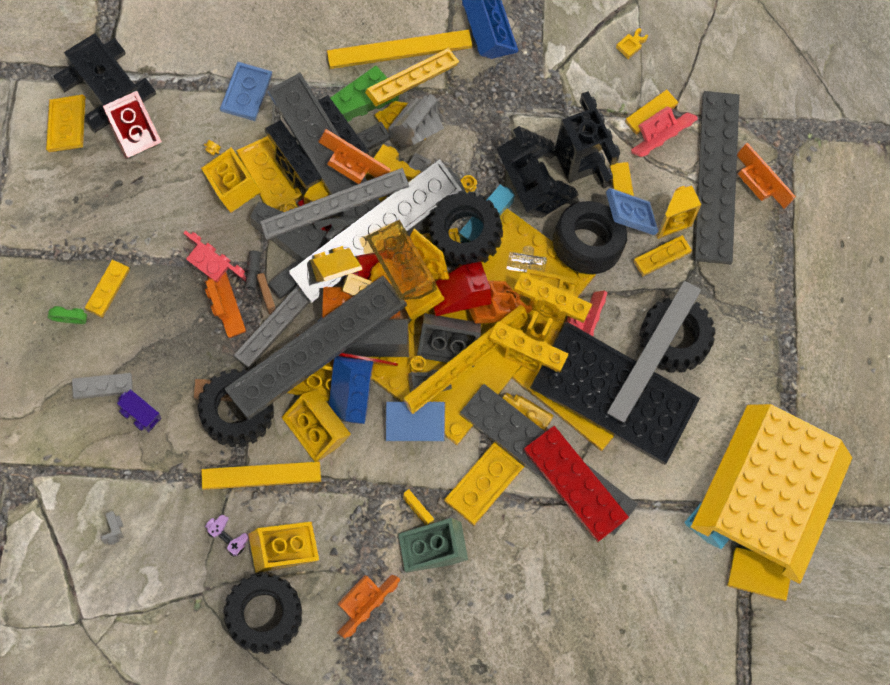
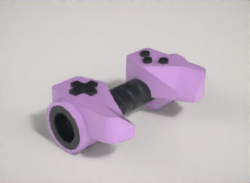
M221 515L217 520L214 518L210 519L205 525L208 535L211 538L219 536L228 544L229 554L233 557L239 556L246 548L245 544L249 540L248 535L244 533L233 539L224 531L229 519L228 517Z

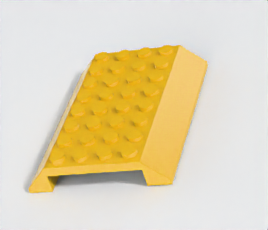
M772 404L747 405L690 528L708 537L713 530L783 566L784 569L781 575L800 584L851 463L852 456L841 439Z

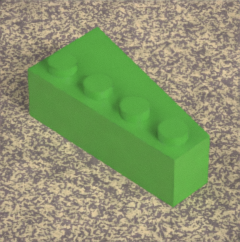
M374 66L333 95L331 100L347 122H349L352 118L360 115L364 116L369 111L385 107L386 104L399 101V95L378 106L374 105L365 92L367 88L387 79L384 73L377 66Z

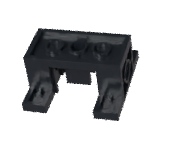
M96 33L66 50L64 55L68 67L53 76L64 93L84 81L96 96L99 107L86 114L84 118L94 133L110 124L103 109L104 105L135 91L138 92L142 102L156 95L155 89L146 78L134 84L116 60L126 55V52L116 38L103 44Z
M589 91L582 93L580 98V104L584 111L561 120L555 152L569 183L596 173L604 189L610 186L613 174L610 168L607 169L603 153L598 151L603 150L611 166L618 162L620 149L618 145L614 144L612 133L604 124L603 114L599 113L596 108L595 98L591 97Z
M327 95L319 99L318 102L340 138L369 155V150L331 98ZM281 120L265 128V133L275 146L274 162L294 189L300 185L308 189L322 181V176L304 153L300 144H297V139L291 135Z
M518 126L513 129L516 137L496 149L527 213L543 218L566 203L573 205L580 202L577 197L579 196L578 191L574 186L563 183V181H555L550 176L544 162L539 163L538 161L542 156L552 159L557 155L554 150L555 144L551 139Z

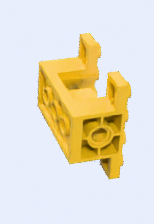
M522 272L513 291L531 299L529 305L533 309L530 313H527L529 321L518 330L497 321L489 340L507 348L504 358L538 373L542 365L560 373L568 353L553 347V344L566 317L569 316L584 323L592 304ZM540 328L543 332L538 334L534 329Z

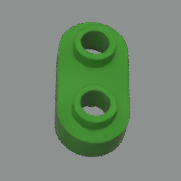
M54 306L49 309L47 318L56 322L85 324L87 314L79 308L67 310L60 306Z

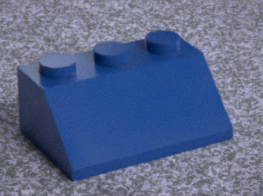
M339 356L334 358L329 406L344 421L365 424L373 361Z

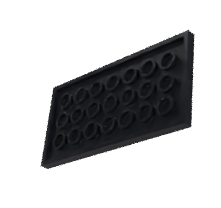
M566 321L553 344V347L568 353L561 372L559 373L542 365L530 388L666 465L700 397L654 372L625 423H622L608 415L607 412L637 361Z

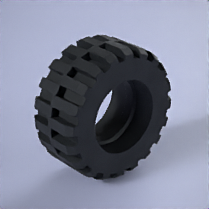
M464 191L458 192L459 195L457 196L451 194L446 201L442 199L439 202L440 207L434 208L432 211L434 216H431L429 220V234L433 245L443 252L446 262L450 261L456 267L459 264L467 265L480 261L487 262L489 260L488 256H494L497 253L496 247L499 248L502 243L503 226L497 208H494V204L490 200L486 201L485 196L479 194L477 197L475 192L470 191L469 194H465ZM463 217H475L481 220L484 226L478 238L468 243H459L449 237V229L455 221Z
M669 297L664 298L662 303L660 301L655 303L643 320L639 333L641 337L639 342L640 346L644 347V349L673 301ZM697 301L683 322L693 333V344L682 349L669 346L659 363V369L663 370L665 367L669 369L668 372L674 373L675 370H679V373H683L687 369L692 370L696 368L709 354L715 341L714 335L716 332L715 328L712 327L714 321L712 317H707L709 312L706 308L702 310L700 308L701 304Z
M231 369V373L227 374L226 371L220 372V377L217 378L214 375L210 378L211 383H205L203 393L199 394V403L197 405L202 426L213 440H218V443L221 445L227 443L229 447L235 448L236 444H241V447L247 446L246 443L250 441L253 444L258 441L257 437H263L266 434V429H270L272 424L271 419L274 418L273 403L250 420L247 419L241 423L225 422L218 414V406L221 399L227 394L225 388L246 374L247 370H242L241 373H238L237 369Z
M263 572L262 575L251 574L250 578L245 579L244 577L239 580L240 584L234 585L231 588L232 592L230 595H227L225 600L226 606H224L223 610L224 621L233 640L243 649L251 650L252 653L257 654L259 652L270 654V651L276 650L277 652L284 645L288 646L292 642L291 639L296 637L299 632V626L302 623V606L297 591L286 579L283 580L276 574L271 576L269 573ZM261 595H269L276 598L282 606L280 623L272 630L266 632H258L251 629L244 618L246 605L253 598Z

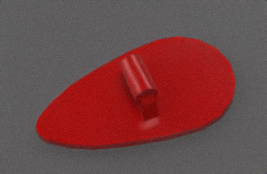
M345 353L338 355L339 357L373 361V364L398 367V363Z

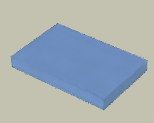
M237 62L220 111L256 121L273 75L272 71Z
M612 188L606 191L614 222L651 235L658 233L650 202Z
M386 402V441H445V402H428L414 414L408 410L405 402Z

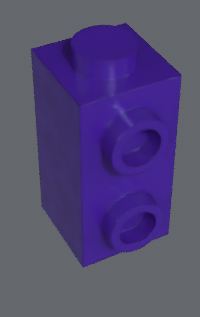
M131 389L127 393L124 392L118 399L117 405L120 409L118 412L126 419L130 417L134 420L133 424L140 431L144 429L149 433L162 419L159 412Z

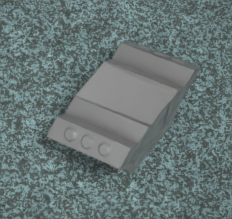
M432 94L429 97L425 95L422 99L417 97L415 100L411 99L394 120L388 131L390 137L394 141L399 142L400 147L414 145L444 129L438 115L437 99Z

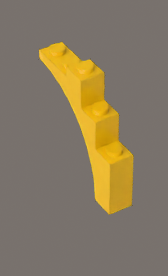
M383 144L374 157L375 160L390 168V172L403 168L408 182L422 172L412 169L404 161H399V153L391 146L387 147ZM366 173L364 176L367 181L375 178L369 173ZM322 181L307 190L304 195V204L330 195Z

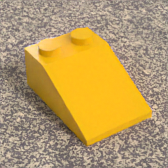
M232 147L201 168L230 213L261 193L260 188Z
M343 246L333 248V253L327 255L325 251L314 254V259L310 260L317 282L328 281L362 270L361 265L349 248L344 249Z
M312 522L257 528L248 534L256 573L319 561Z

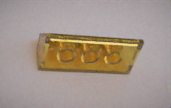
M400 219L366 236V240L400 300L421 299L437 290L433 276Z

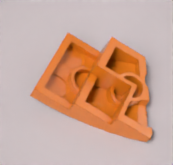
M488 281L491 288L492 304L469 309L474 323H493L501 321L519 305L525 307L527 313H530L533 308L531 305L526 306L520 300V295L513 291L505 281Z

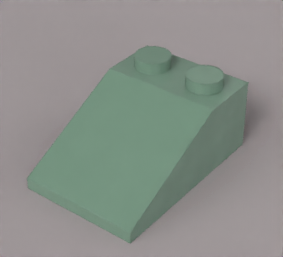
M453 518L398 534L406 573L449 566L468 560L462 523Z

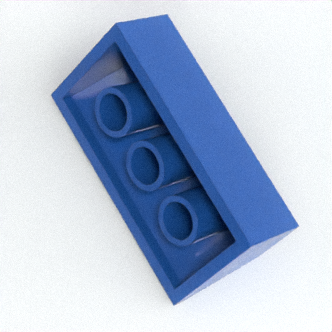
M462 0V5L465 8L467 20L470 23L472 35L475 38L480 56L493 59L519 51L502 0Z

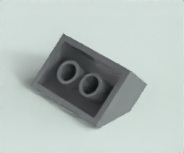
M424 313L417 356L448 363L480 337L481 323Z

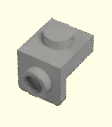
M113 511L106 513L112 532L101 536L102 542L104 544L108 543V545L115 544L120 541V538H123L121 531L123 522L120 515L116 516Z

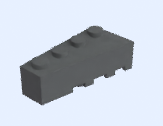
M258 201L250 216L251 225L264 235L260 221L284 212ZM309 224L269 240L275 242L283 251L288 252L296 261L302 262L326 243L327 232L322 229L316 230L315 226Z

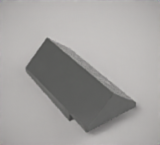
M388 319L343 353L366 357H409L408 319Z

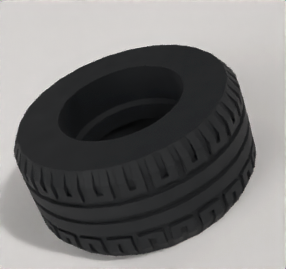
M582 201L570 205L563 211L556 224L552 242L558 258L570 269L583 274H601L614 267L621 257L627 243V229L625 225L614 222L611 209L607 205L593 201ZM579 229L594 231L603 239L605 245H587L577 237L575 231Z

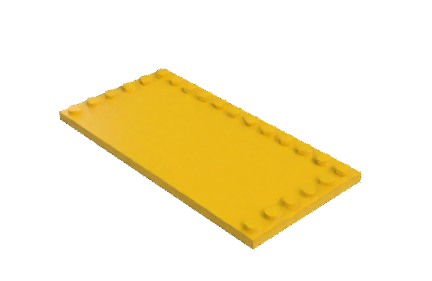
M508 208L500 215L503 237L501 238L502 243L500 247H496L497 253L494 256L489 255L487 262L481 261L488 281H505L512 290H514L521 273L526 274L527 269L577 279L578 285L575 287L576 297L581 295L596 276V274L579 273L567 267L555 253L553 242ZM563 284L562 289H567L568 286ZM519 294L520 300L528 306L531 299ZM433 308L425 312L426 314L435 315ZM469 309L440 315L474 322ZM424 314L411 320L408 324L410 356L379 358L380 360L398 363V367L373 365L371 380L400 402H404L403 398L410 393L408 374L411 373V368H409L408 364L414 356H417ZM497 322L481 323L480 337L496 325ZM540 328L534 329L538 334L543 332ZM501 345L497 346L477 362L474 367H471L451 383L452 389L441 391L429 401L445 402V437L457 446L473 427L471 423L459 414L481 386L485 384L499 395L514 374L522 367L504 358L507 348ZM426 359L428 364L425 372L439 370L447 362Z

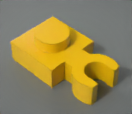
M641 28L635 31L633 37L628 34L616 45V48L628 60L641 49V44L647 41V34L644 37L639 36Z

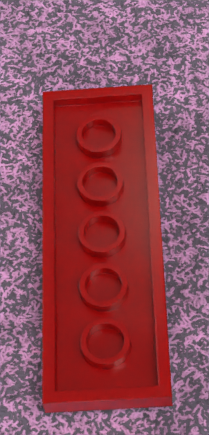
M555 425L524 448L523 451L597 542H600L629 518Z

